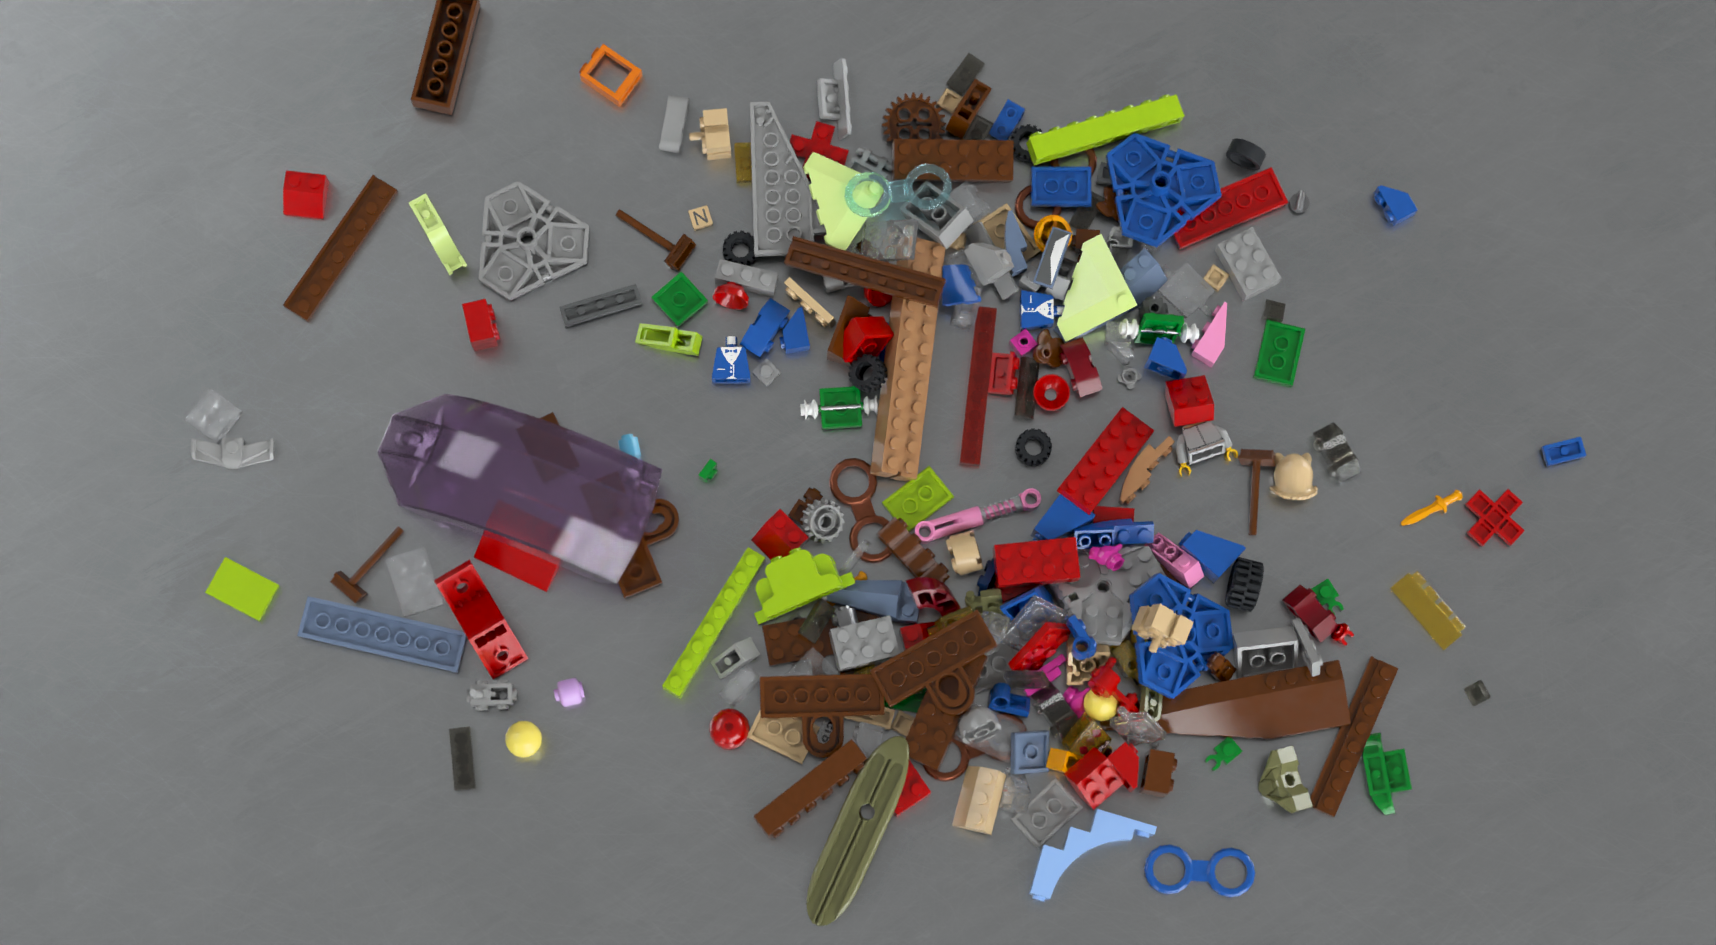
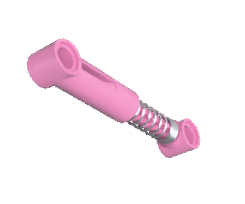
M1029 488L1023 493L1018 494V496L1013 497V499H1005L1004 502L1000 501L999 504H989V507L984 506L980 508L975 506L933 520L921 521L916 525L914 533L921 539V544H928L933 540L982 526L984 522H987V519L992 520V518H998L997 516L1000 515L1003 517L1004 514L1008 515L1010 512L1013 514V511H1034L1040 505L1041 494L1036 489ZM1033 496L1036 499V503L1028 504L1025 497ZM927 528L930 531V535L922 537L919 534V530Z

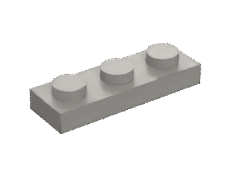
M1300 618L1292 619V626L1298 638V647L1312 677L1320 675V666L1323 665L1321 655L1316 653L1314 640H1310L1308 628L1306 625H1303Z

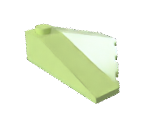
M812 152L803 169L804 173L810 176L812 184H809V190L812 200H817L819 207L816 211L820 225H824L827 233L824 236L825 243L828 246L846 251L886 188L860 172Z
M1102 234L1084 242L1081 251L1083 252L1072 276L1074 278L1072 286L1067 291L1063 303L1065 307L1062 316L1058 318L1057 326L1066 342L1138 306Z

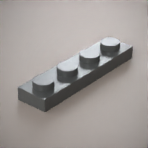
M634 284L560 306L559 308L565 327L642 305L637 285Z

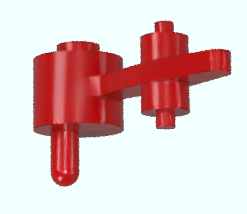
M1110 657L1104 666L1100 665L1098 669H1093L1088 685L1095 695L1109 698L1112 695L1120 705L1116 710L1119 717H1127L1130 713L1138 721H1142L1139 713L1140 710L1135 706L1138 702L1137 694L1133 692L1127 693L1125 696L1117 689L1121 678L1112 670L1116 659Z

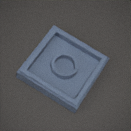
M1049 731L1011 732L1010 773L1049 772V768H1046L1049 756Z

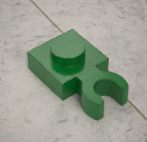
M1329 579L1311 588L1317 595V601L1322 606L1327 605V610L1329 609L1333 612L1332 608L1334 606L1338 607L1340 612L1344 610L1343 605L1335 600L1339 594Z
M1227 737L1213 749L1217 754L1209 755L1205 762L1213 759L1216 765L1211 770L1215 771L1220 767L1221 761L1227 765L1243 751L1231 737Z

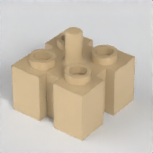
M727 108L703 110V117H699L701 132L689 133L690 141L702 140L703 154H707L708 160L731 158Z
M1154 604L1151 607L1148 605L1140 606L1131 629L1138 632L1137 635L1144 639L1152 638L1148 650L1156 653L1158 647L1166 648L1168 646L1184 645L1193 621L1173 613V610L1162 604Z
M1068 638L1065 661L1067 685H1083L1084 681L1091 679L1092 676L1090 674L1093 669H1098L1100 665L1104 666L1110 658L1109 645L1097 644L1094 656L1084 660H1077L1071 653L1075 638ZM1083 645L1076 646L1077 650L1081 652L1087 650Z

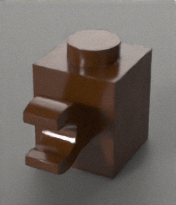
M1076 229V234L1072 235L1071 247H1075V253L1080 254L1077 263H1079L1083 252L1081 251L1083 243L1100 235V230Z

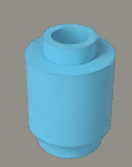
M633 434L621 436V439L618 440L621 460H624L625 465L640 462L641 452L638 437H633Z

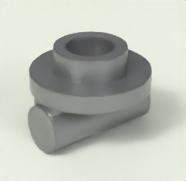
M1298 191L1289 201L1290 208L1296 213L1305 212L1310 204L1305 191Z

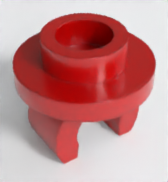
M1346 623L1337 624L1339 628L1331 634V638L1340 644L1347 645L1348 643L1344 640V637L1346 635L1353 637L1354 634L1349 630V626Z

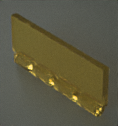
M1419 571L1413 575L1408 573L1390 589L1437 644L1445 650L1462 636L1460 631L1466 626L1457 616L1452 620L1448 618L1454 612L1443 600L1438 605L1435 603L1440 596L1431 585H1428L1425 589L1421 587L1427 581Z

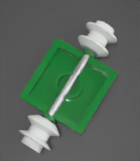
M1145 313L1139 325L1136 319H1133L1131 323H1128L1126 318L1123 322H1120L1119 334H1122L1124 339L1127 335H1130L1131 339H1134V343L1154 344L1157 337H1166L1172 340L1174 344L1177 336H1179L1182 343L1190 339V342L1193 344L1199 338V328H1196V324L1188 327L1187 323H1184V316Z
M855 386L819 389L820 405L814 399L812 403H807L804 400V404H800L801 416H805V420L809 415L816 419L818 411L821 413L822 430L862 427L861 410L864 408L867 416H869L871 411H874L877 415L879 399H877V395H875L874 399H869L866 396L863 404L860 399V390Z

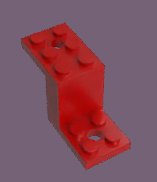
M470 559L434 580L492 679L497 678L528 659ZM466 583L464 587L457 588L459 584ZM501 651H506L504 655L497 656Z

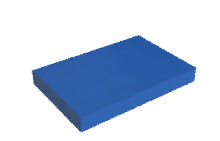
M1031 167V207H1091V167Z

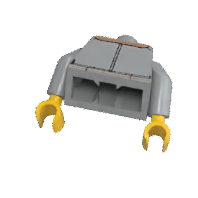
M1211 421L1184 426L1176 445L1177 459L1181 465L1178 469L1179 475L1182 477V468H1187L1188 475H1190L1191 469L1187 466L1186 462H1189L1190 465L1224 453L1225 460L1229 462L1231 461L1229 457L1230 452L1233 453L1234 458H1237L1238 452L1231 448L1232 442L1227 431Z

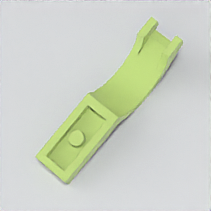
M425 193L408 202L448 274H453L454 270L462 266L466 267L465 260L456 248L427 194Z

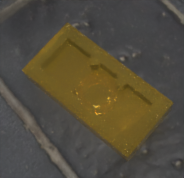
M751 142L734 143L737 183L752 182Z

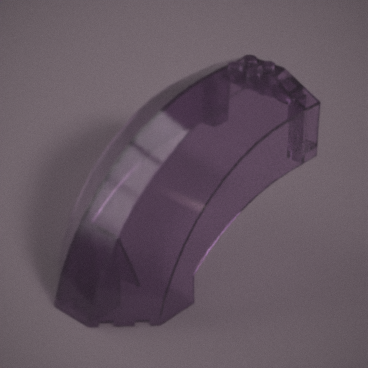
M443 394L393 414L377 451L386 470L385 473L390 486H392L396 495L398 506L433 521H444L503 542L598 583H618L639 546L655 505L662 469L565 427L503 406L451 394Z

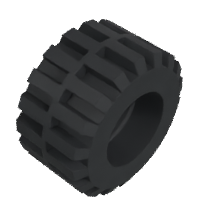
M1241 557L1235 560L1226 590L1225 602L1227 607L1252 612L1256 606L1264 575L1262 562Z

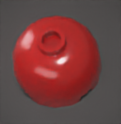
M730 708L716 713L711 719L709 726L713 742L720 748L733 750L742 746L748 739L747 736L750 731L749 722L745 715L737 709Z

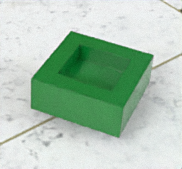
M709 459L698 474L699 479L705 483L708 479L712 480L718 472L716 469L717 463Z

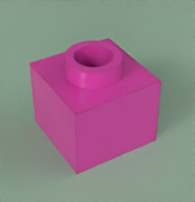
M1024 329L1009 341L1010 346L1020 359L1033 351L1038 345L1027 329ZM1026 339L1028 343L1026 345H1022L1020 343V340Z

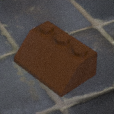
M847 296L827 350V360L849 368L851 362H844L843 360L844 330L852 318L872 316L869 314L870 307L852 296Z

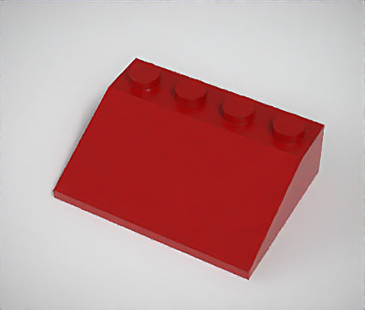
M498 500L483 532L474 558L547 592L574 537L571 533L504 501Z

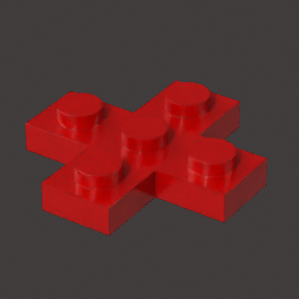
M816 121L811 139L791 135L789 142L797 158L804 159L803 166L812 152L845 166L849 150L830 145L835 126ZM806 174L808 181H811L809 174Z
M1479 489L1465 504L1467 508L1480 518L1467 534L1481 547L1494 533L1511 546L1525 531L1510 517L1523 502L1507 489L1494 503Z

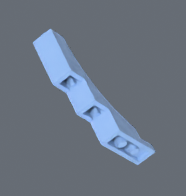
M1096 809L1089 832L1073 827L1068 829L1063 850L1047 845L1042 846L1029 894L1033 895L1032 899L1044 902L1045 899L1049 900L1060 876L1080 855L1106 843L1130 841L1134 831H1137L1138 836L1149 838V835H1155L1157 826Z

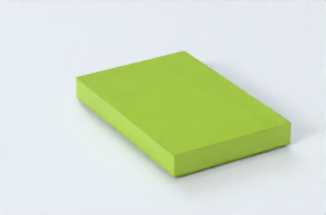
M928 466L917 474L916 480L908 481L885 499L882 505L892 517L903 519L908 525L906 529L911 532L919 522L928 519L951 501L954 496L932 468Z
M225 557L205 593L260 622L280 586Z

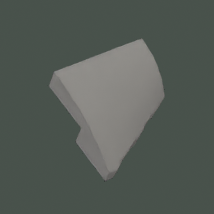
M1113 226L1105 242L1117 266L1121 269L1131 261L1133 239L1123 236L1120 227Z

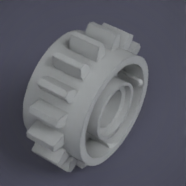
M824 498L821 499V502L815 499L813 504L808 503V508L803 510L804 515L800 519V521H803L801 529L806 530L805 534L811 537L810 540L815 542L818 540L820 543H824L825 540L831 542V538H837V534L843 530L842 524L845 523L842 518L844 513L839 511L841 507L835 504L834 501H828ZM823 517H825V521L821 525L820 521Z

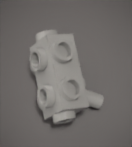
M496 680V684H488V681H475V684H470V690H467V702H471V706L476 707L477 711L488 710V706H496V710H508L509 706H513V701H517V688H513V684L508 683V680ZM501 692L507 694L505 699L499 698Z

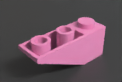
M1226 302L1223 303L1222 307L1219 305L1212 313V316L1215 318L1211 323L1207 321L1201 331L1204 333L1201 340L1199 338L1195 340L1191 347L1194 349L1191 356L1211 368L1225 347Z
M1159 532L1154 536V543H1146L1144 545L1150 547L1155 558L1179 582L1189 589L1204 577L1199 561Z

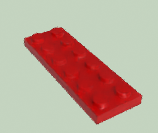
M1270 167L1220 188L1221 198L1206 208L1193 220L1186 221V225L1173 234L1179 250L1287 205L1288 200L1273 168ZM1181 210L1177 211L1180 215H1183Z
M1122 407L1059 486L1057 492L1090 515L1155 430Z

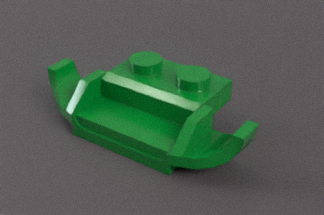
M1381 732L1370 734L1363 753L1369 793L1374 803L1385 815L1394 814L1396 812L1392 793L1412 790L1405 749L1384 752Z

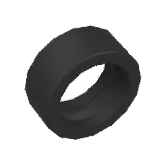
M1236 138L1232 140L1226 156L1233 163L1243 168L1259 170L1266 153L1256 144Z

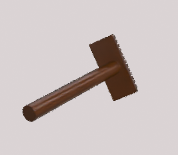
M621 209L616 213L617 217L671 251L664 260L670 269L679 271L680 266L688 258L687 256L696 247L694 241L684 233L676 245H674Z
M1241 449L1240 455H1238L1241 465L1252 466L1249 535H1257L1260 466L1275 467L1276 455L1273 450Z
M397 526L351 578L342 571L335 572L330 582L348 598L352 599L354 603L360 602L367 595V592L356 583L404 531Z

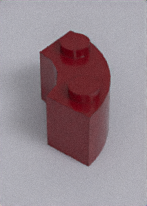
M1083 337L1060 345L1062 351L1059 354L1060 360L1068 368L1071 376L1069 383L1072 390L1076 391L1080 397L1103 390L1097 368L1092 363L1090 350Z
M916 577L906 580L910 595L918 609L925 607L934 608L939 611L942 617L961 609L953 593L943 582L929 577Z
M1299 585L1282 601L1295 619L1300 618L1303 625L1307 626L1309 634L1321 643L1339 628L1335 622L1336 616L1317 601V595L1311 588L1306 589Z

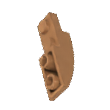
M1170 436L1156 449L1149 444L1137 457L1123 482L1118 502L1120 505L1125 502L1129 504L1136 497L1134 493L1139 488L1144 490L1151 483L1149 479L1152 474L1147 469L1152 471L1159 464L1157 460L1162 455L1166 457L1173 451L1171 446L1175 441Z

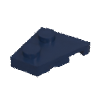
M994 557L991 561H987L984 569L985 574L980 575L978 579V596H981L980 591L992 589L996 580Z

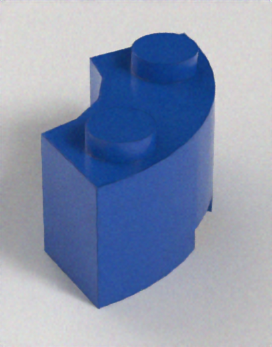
M770 298L759 311L755 322L748 328L740 345L759 357L765 351L768 353L774 344L772 340L780 328L784 329L789 322L787 316L791 310Z

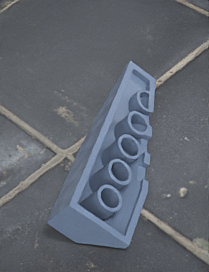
M1146 248L1120 269L1138 306L1067 342L1058 326H1056L1053 330L1065 343L1076 340L1141 306L1142 301H1145V298L1151 297L1168 282L1159 263Z

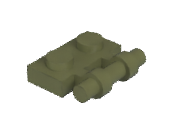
M1001 588L980 591L981 596H975L973 591L966 593L967 615L978 609L981 616L984 617V622L1004 619V613L1000 610V606L1003 605Z

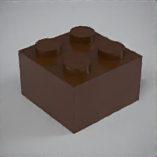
M1150 749L1146 752L1139 793L1164 798L1170 791H1173L1174 779H1171L1173 771H1176L1178 759H1174L1175 753Z

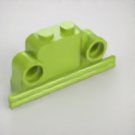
M800 547L791 550L788 556L783 558L782 556H777L771 559V563L765 568L767 578L760 579L756 584V593L763 609L754 613L758 625L855 584L852 572L839 576L836 562L831 556L818 554L814 557L812 553L804 549L801 550Z

